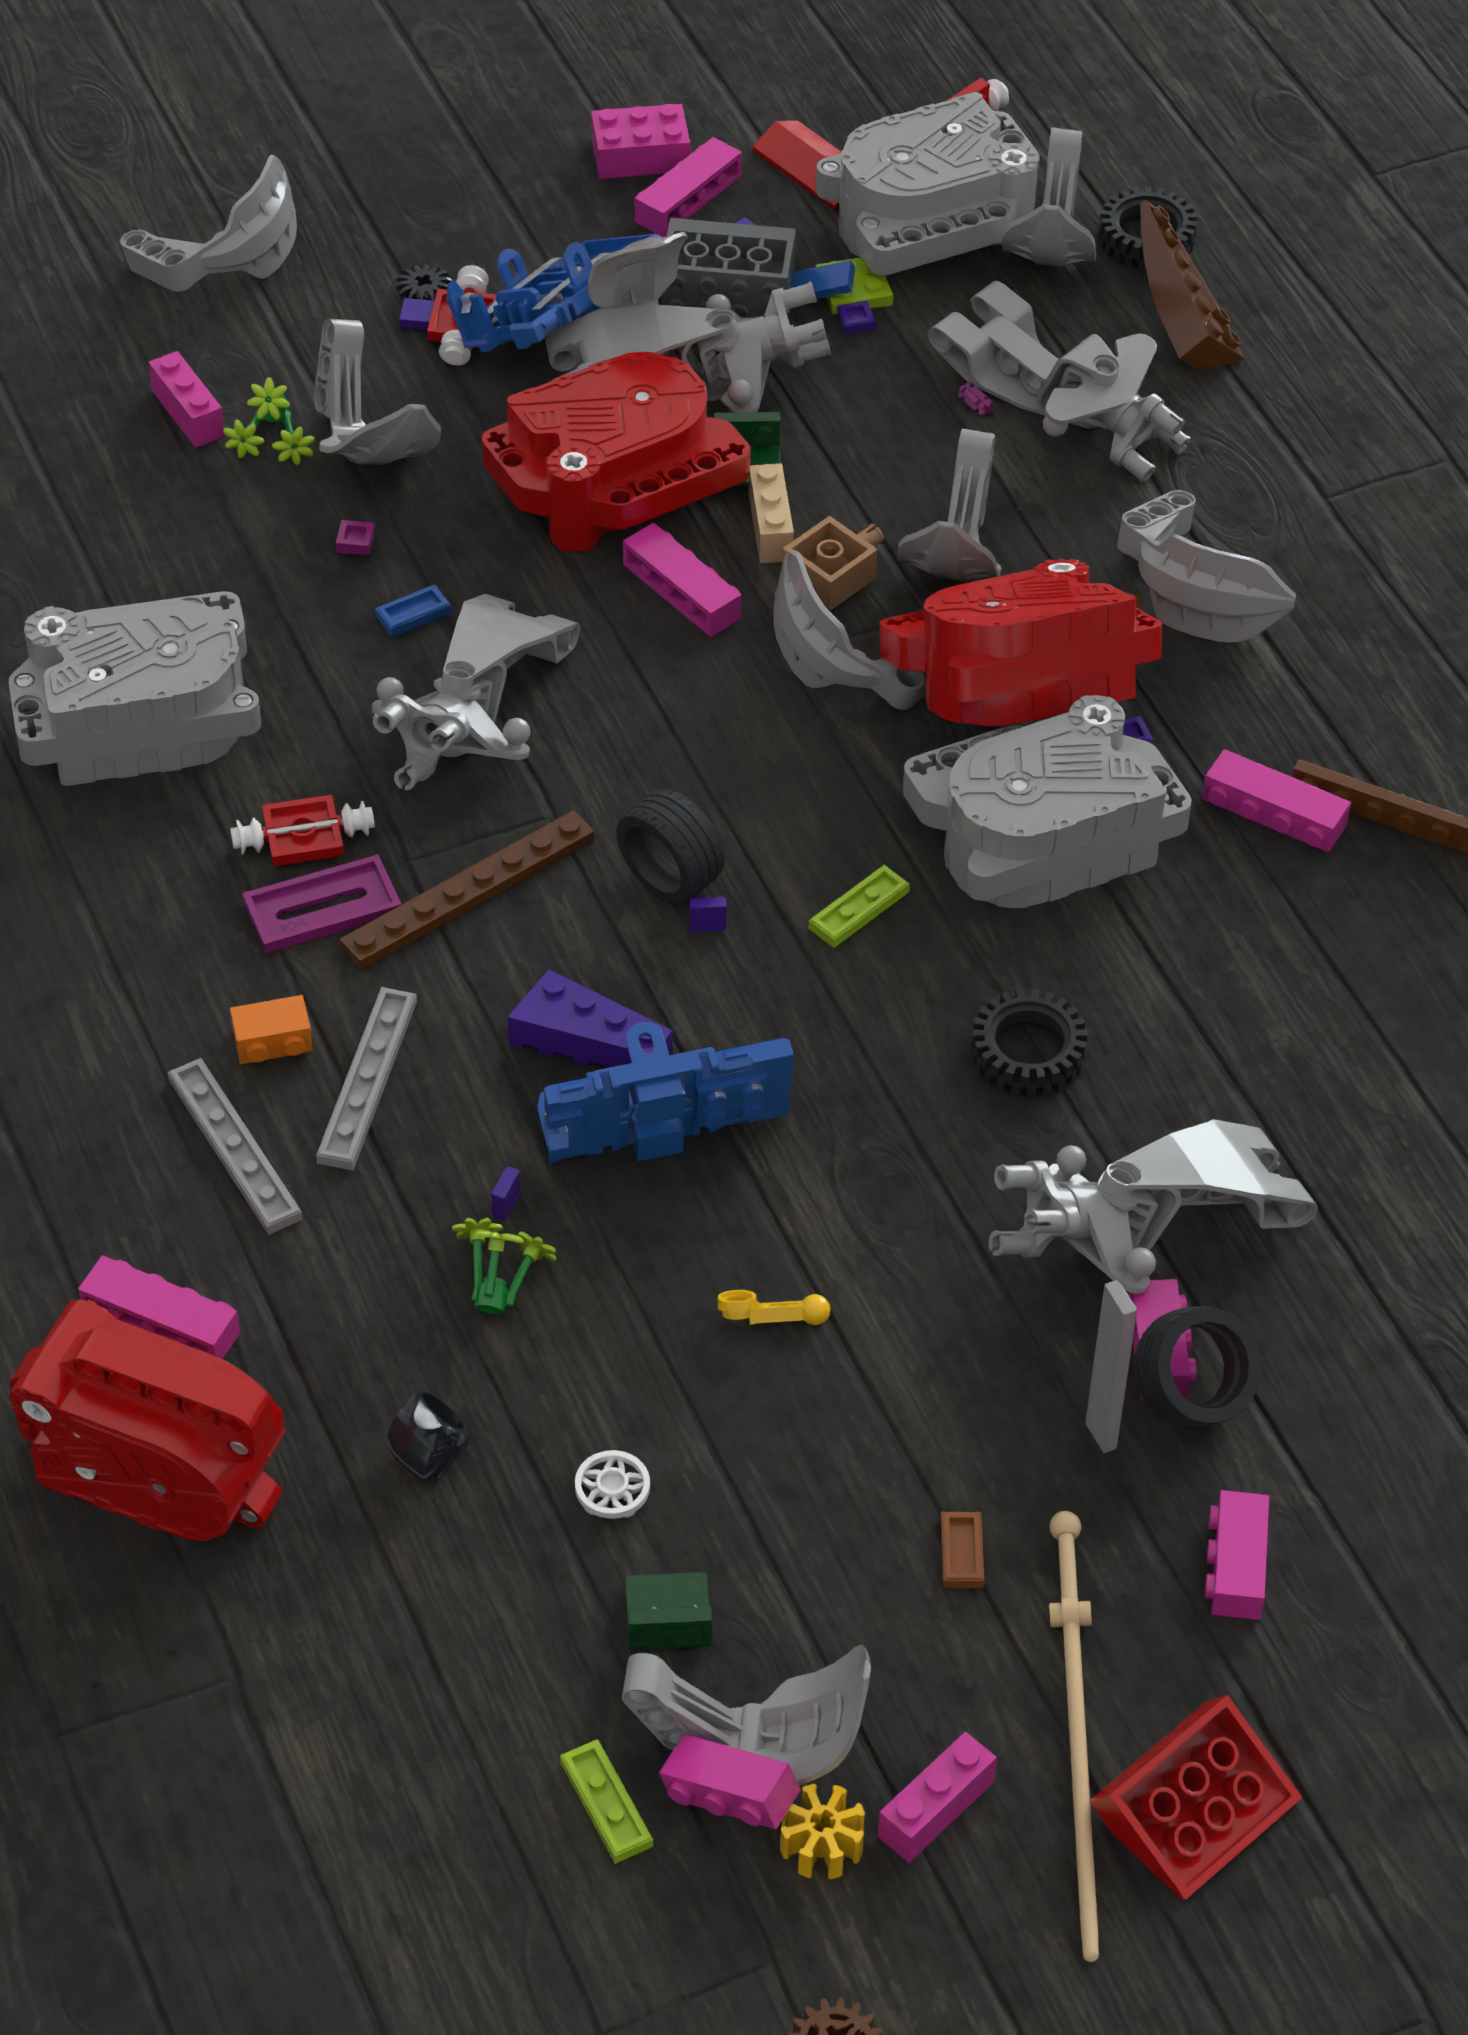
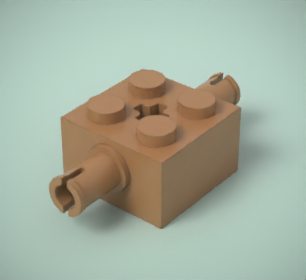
M828 516L782 548V565L788 550L793 548L795 551L800 552L814 590L824 606L831 611L876 579L878 549L874 546L883 542V533L878 526L875 528V524H870L856 535L831 516Z

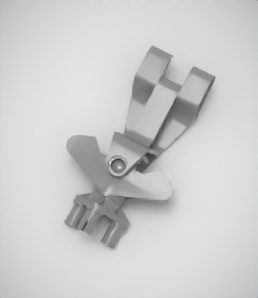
M999 281L990 283L970 299L975 313L986 323L981 328H978L962 314L952 312L928 331L931 345L967 382H972L977 388L1014 406L1044 415L1043 429L1048 435L1054 437L1063 435L1068 429V423L1088 429L1100 427L1111 431L1114 437L1110 460L1118 467H1125L1142 483L1152 476L1156 467L1135 451L1140 444L1149 438H1159L1173 449L1176 454H1180L1187 447L1184 443L1189 444L1191 441V437L1181 431L1185 420L1164 405L1165 401L1155 393L1145 398L1138 395L1157 349L1156 342L1148 335L1135 334L1117 339L1115 342V357L1098 335L1091 334L1063 357L1057 359L1041 345L1037 338L1032 307Z
M812 282L787 290H783V287L772 290L765 316L740 318L731 309V303L726 296L714 294L707 300L706 308L657 304L599 308L554 329L545 338L552 368L557 371L575 369L569 372L570 374L602 360H608L631 352H654V354L677 358L691 366L692 370L704 381L707 401L720 399L721 403L731 413L758 411L770 362L775 360L776 357H780L794 368L805 366L804 362L832 355L822 319L794 327L793 324L790 325L787 313H790L789 309L817 302ZM697 343L703 365L697 361L691 345Z
M488 594L464 601L455 626L442 678L434 680V686L437 691L412 700L403 695V685L394 677L382 679L376 688L377 696L380 700H376L372 704V712L375 714L373 717L374 727L381 733H389L394 727H397L406 747L407 760L405 766L398 769L394 775L396 785L401 789L405 786V790H409L418 781H424L429 778L436 769L440 755L458 757L466 753L512 760L526 759L530 752L529 746L525 744L531 734L528 723L521 718L510 719L505 723L503 734L495 725L507 669L525 654L553 663L560 662L575 648L580 634V624L552 614L536 618L515 612V603Z
M1213 1119L1209 1122L1168 1134L1107 1166L1098 1182H1089L1079 1174L1085 1168L1087 1159L1084 1151L1073 1145L1063 1147L1057 1154V1163L1052 1164L1050 1167L1044 1161H1028L1025 1165L1004 1164L998 1166L994 1174L996 1186L1000 1190L1026 1188L1027 1211L1024 1216V1225L1019 1231H993L989 1237V1249L993 1251L992 1254L994 1256L1020 1254L1025 1258L1039 1257L1054 1238H1062L1067 1240L1079 1253L1088 1258L1113 1281L1118 1280L1126 1291L1141 1294L1148 1289L1150 1284L1149 1275L1155 1270L1156 1266L1155 1256L1150 1250L1182 1205L1243 1203L1258 1225L1263 1229L1303 1226L1314 1218L1318 1208L1298 1180L1281 1177L1280 1174L1272 1173L1279 1166V1152L1260 1128Z

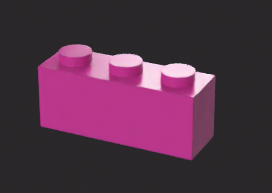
M178 351L148 362L152 392L195 448L225 437L222 407Z
M1177 1279L1150 1280L1149 1287L1144 1293L1136 1294L1129 1292V1297L1137 1308L1133 1335L1134 1355L1139 1339L1142 1338L1143 1332L1146 1331V1328L1153 1321L1173 1310L1187 1308L1185 1294L1179 1295ZM1190 1328L1181 1334L1175 1344L1170 1365L1174 1384L1184 1398L1188 1396L1190 1382L1196 1381V1362L1194 1358H1188L1187 1351L1191 1350L1192 1345Z
M1221 1490L1218 1506L1211 1505L1209 1529L1216 1530L1215 1540L1209 1539L1207 1563L1214 1564L1213 1574L1207 1573L1205 1598L1212 1599L1211 1615L1260 1620L1265 1598L1269 1495Z
M965 1731L879 1812L878 1838L906 1862L910 1863L994 1783L997 1757Z
M687 1734L682 1736L659 1772L668 1790L669 1797L676 1803L683 1806L691 1804L705 1808L717 1816L725 1814L739 1818L751 1826L763 1825L773 1829H777L801 1790L789 1763Z

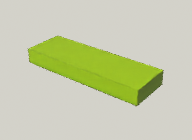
M883 865L809 920L808 929L835 948L909 893L910 884L886 865Z
M596 1739L560 1755V1763L614 1863L616 1864L652 1848L653 1838L599 1740Z

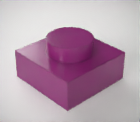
M341 520L336 540V553L369 556L375 535L374 523Z

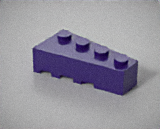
M548 970L508 1016L509 1045L522 1048L524 1044L539 1048V1053L553 1056L554 1053L574 1057L575 1063L587 1066L589 1063H597L607 1066V1068L631 1063L626 1044V1035L633 1025L640 1022H650L657 1025L664 1034L669 1055H673V1030L551 970ZM645 1035L639 1038L643 1052L650 1053L654 1050L649 1036Z

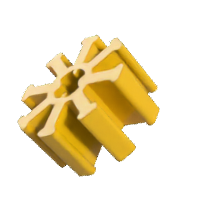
M810 1784L802 1788L801 1807L792 1803L782 1819L780 1851L784 1859H789L790 1855L799 1853L798 1873L807 1878L812 1877V1868L818 1857L824 1858L828 1867L829 1879L841 1877L843 1857L851 1858L853 1863L856 1864L862 1856L865 1812L860 1803H857L854 1808L845 1810L847 1791L838 1785L833 1786L832 1796L827 1805H821L816 1794V1784Z

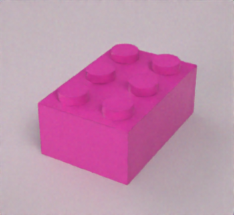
M682 104L636 106L633 108L591 111L592 144L599 179L666 174L678 162L683 161L690 155V139Z

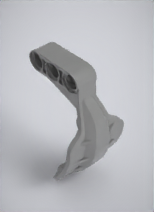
M1051 128L1043 203L1034 211L1011 221L1005 227L1002 237L1003 252L1015 253L1032 260L1038 265L1055 267L1080 261H1096V244L1093 235L1088 229L1073 219L1083 131Z
M271 154L253 187L233 205L225 230L215 234L213 239L205 244L160 238L144 230H133L124 234L121 237L120 243L130 269L175 292L189 289L195 282L209 273L242 270L257 278L264 279L269 277L289 255L294 245L297 231L295 206L284 166L278 157Z
M680 232L666 237H649L633 242L623 249L605 255L595 261L588 279V296L592 303L602 308L659 305L658 299L676 279L678 258L681 247L688 238L687 234Z
M327 319L323 324L314 405L318 412H321L330 419L331 436L320 442L319 450L328 454H342L351 462L357 464L384 465L401 458L420 456L435 448L440 441L441 426L430 414L426 405L408 404L380 420L367 425L361 419L363 325L358 320Z
M968 429L961 430L948 522L937 521L929 527L906 535L901 539L897 553L900 562L912 564L933 574L937 578L956 581L987 576L998 577L1001 575V565L996 562L994 555L981 545L978 534L979 528L983 525L995 446L996 435L994 433Z
M1174 490L1122 515L1117 547L1121 552L1139 561L1140 573L1150 588L1156 616L1163 624L1177 631L1218 642H1240L1259 635L1293 610L1296 593L1278 577L1270 566L1254 558L1219 551L1182 537L1191 528L1196 501L1192 494L1186 491Z
M793 548L788 550L783 561L776 590L773 619L776 639L784 658L794 674L806 686L811 688L840 684L872 689L891 706L900 710L911 708L925 697V672L903 670L883 658L873 661L867 658L862 651L853 649L843 624L824 606L814 590L800 552L795 551Z
M858 1645L827 1667L813 1673L787 1679L762 1704L750 1703L744 1707L728 1708L679 1678L659 1657L647 1653H637L628 1658L622 1700L668 1749L674 1750L682 1736L687 1734L789 1763L798 1785H804L826 1775L839 1766L851 1750L860 1727L869 1688L870 1657L867 1649L863 1645Z

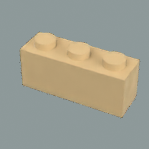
M782 463L751 465L748 495L760 564L782 562V548L794 541V530Z

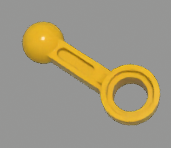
M730 1290L718 1295V1309L722 1311L724 1318L732 1320L750 1318V1325L801 1320L810 1325H820L830 1315L829 1302L818 1294L809 1295L803 1301L759 1303L756 1300V1294L747 1290Z

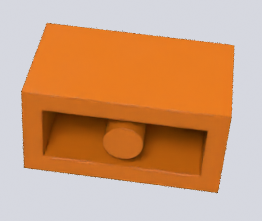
M303 995L230 1008L232 1030L240 1064L262 1062L284 1056H296L313 1051L311 1027Z

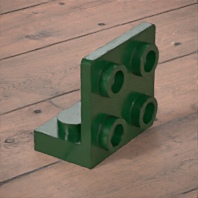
M780 412L714 413V418L723 419L731 423L750 446V466L780 464ZM749 478L732 487H749Z
M705 1572L629 1575L626 1577L629 1650L712 1647L711 1606H709L708 1580Z

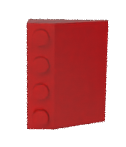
M1225 1695L1201 1705L1089 1802L1112 1834L1183 1901L1189 1898L1302 1799V1796L1229 1696Z

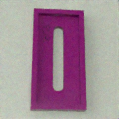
M378 854L242 893L243 903L265 953L368 924L402 905ZM357 892L366 894L365 897L290 919H277L283 911L288 913L336 899L338 895L343 897Z

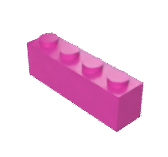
M712 137L635 197V222L661 237H665L668 232L670 218L688 219L741 177L742 152Z
M652 523L623 540V565L708 636H714L741 619L742 594H740L739 590L718 576L713 568L707 567L691 550L685 549L669 532L663 531L655 523Z
M1225 749L1205 775L1202 796L1203 800L1215 806L1227 809L1246 819L1253 820L1328 853L1347 826L1351 802Z
M102 1255L78 1288L81 1300L87 1301L89 1299L97 1302L98 1306L107 1309L110 1314L116 1316L120 1321L204 1351L220 1359L225 1357L240 1334L238 1312L229 1304L222 1301L215 1302L200 1296L191 1288H181L166 1282L161 1276L137 1270L122 1260L115 1261Z

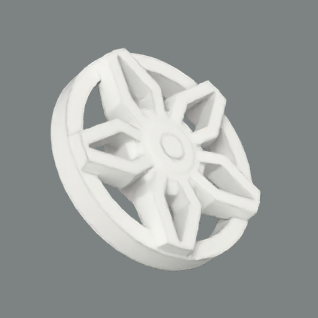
M609 1450L590 1456L581 1464L575 1477L576 1496L584 1510L591 1515L594 1514L603 1518L631 1517L646 1502L650 1491V1477L645 1465L635 1456L623 1451ZM607 1461L602 1471L590 1469L596 1464ZM615 1461H617L618 1468L613 1467ZM624 1463L634 1467L639 1474L625 1473ZM587 1478L596 1479V1482H592ZM629 1482H640L634 1485L628 1484ZM581 1484L592 1490L588 1498L584 1494ZM641 1491L640 1495L633 1501L632 1494ZM600 1496L603 1498L602 1501L594 1504L596 1498ZM623 1498L627 1501V1505L623 1506L618 1500ZM609 1501H612L613 1508H606Z

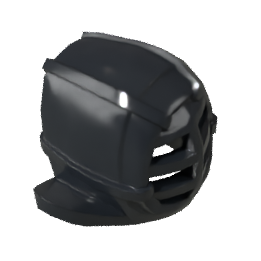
M420 1391L413 1394L406 1401L402 1409L397 1411V1416L387 1433L386 1441L392 1456L416 1477L423 1481L439 1482L455 1458L460 1456L462 1449L468 1445L472 1433L463 1420L442 1399L427 1391Z

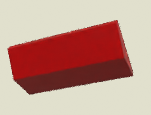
M775 121L753 145V151L833 210L838 209V202L822 199L816 194V167L820 160L841 154V151L799 121Z

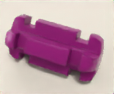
M967 382L959 388V397L973 410L978 412L980 416H985L992 412L994 402L979 388L974 386L972 382Z

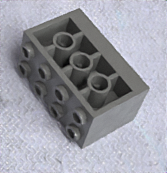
M670 218L667 236L685 232L688 238L681 247L676 279L661 295V305L706 308V302L711 296L722 294L729 299L731 309L740 318L765 316L772 290L782 287L783 290L792 288L795 272L796 229Z

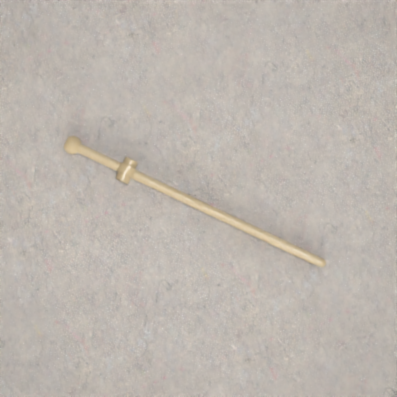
M1061 1511L1052 1517L1049 1526L1052 1536L1058 1540L1062 1602L1049 1603L1051 1628L1063 1627L1081 1939L1084 1959L1088 1962H1093L1099 1956L1098 1920L1080 1626H1092L1090 1601L1078 1602L1074 1539L1080 1534L1081 1522L1074 1513Z

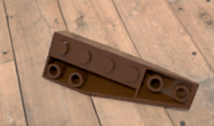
M1144 200L1140 203L1141 236L1148 281L1158 314L1179 359L1197 370L1241 362L1244 359V355L1239 347L1242 343L1228 324L1231 322V319L1226 311L1218 305L1183 246L1178 234L1171 226L1169 214L1162 206L1158 205L1156 207L1147 200Z

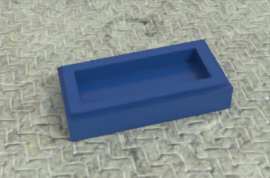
M851 260L795 271L792 288L812 282L816 299L852 292L855 265Z
M434 584L375 608V614L388 634L394 637L451 614V605Z

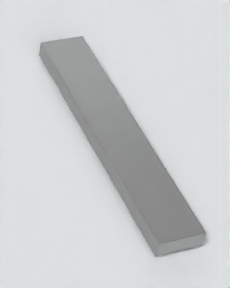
M381 987L316 1155L318 1164L354 1170L416 1006L417 997L415 993Z
M202 1058L169 1071L168 1079L267 1234L270 1235L303 1220L300 1208Z
M1118 1280L1104 1284L1085 1423L1103 1453L1116 1449L1137 1314L1136 1306Z

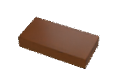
M941 1512L943 1588H984L981 1512Z

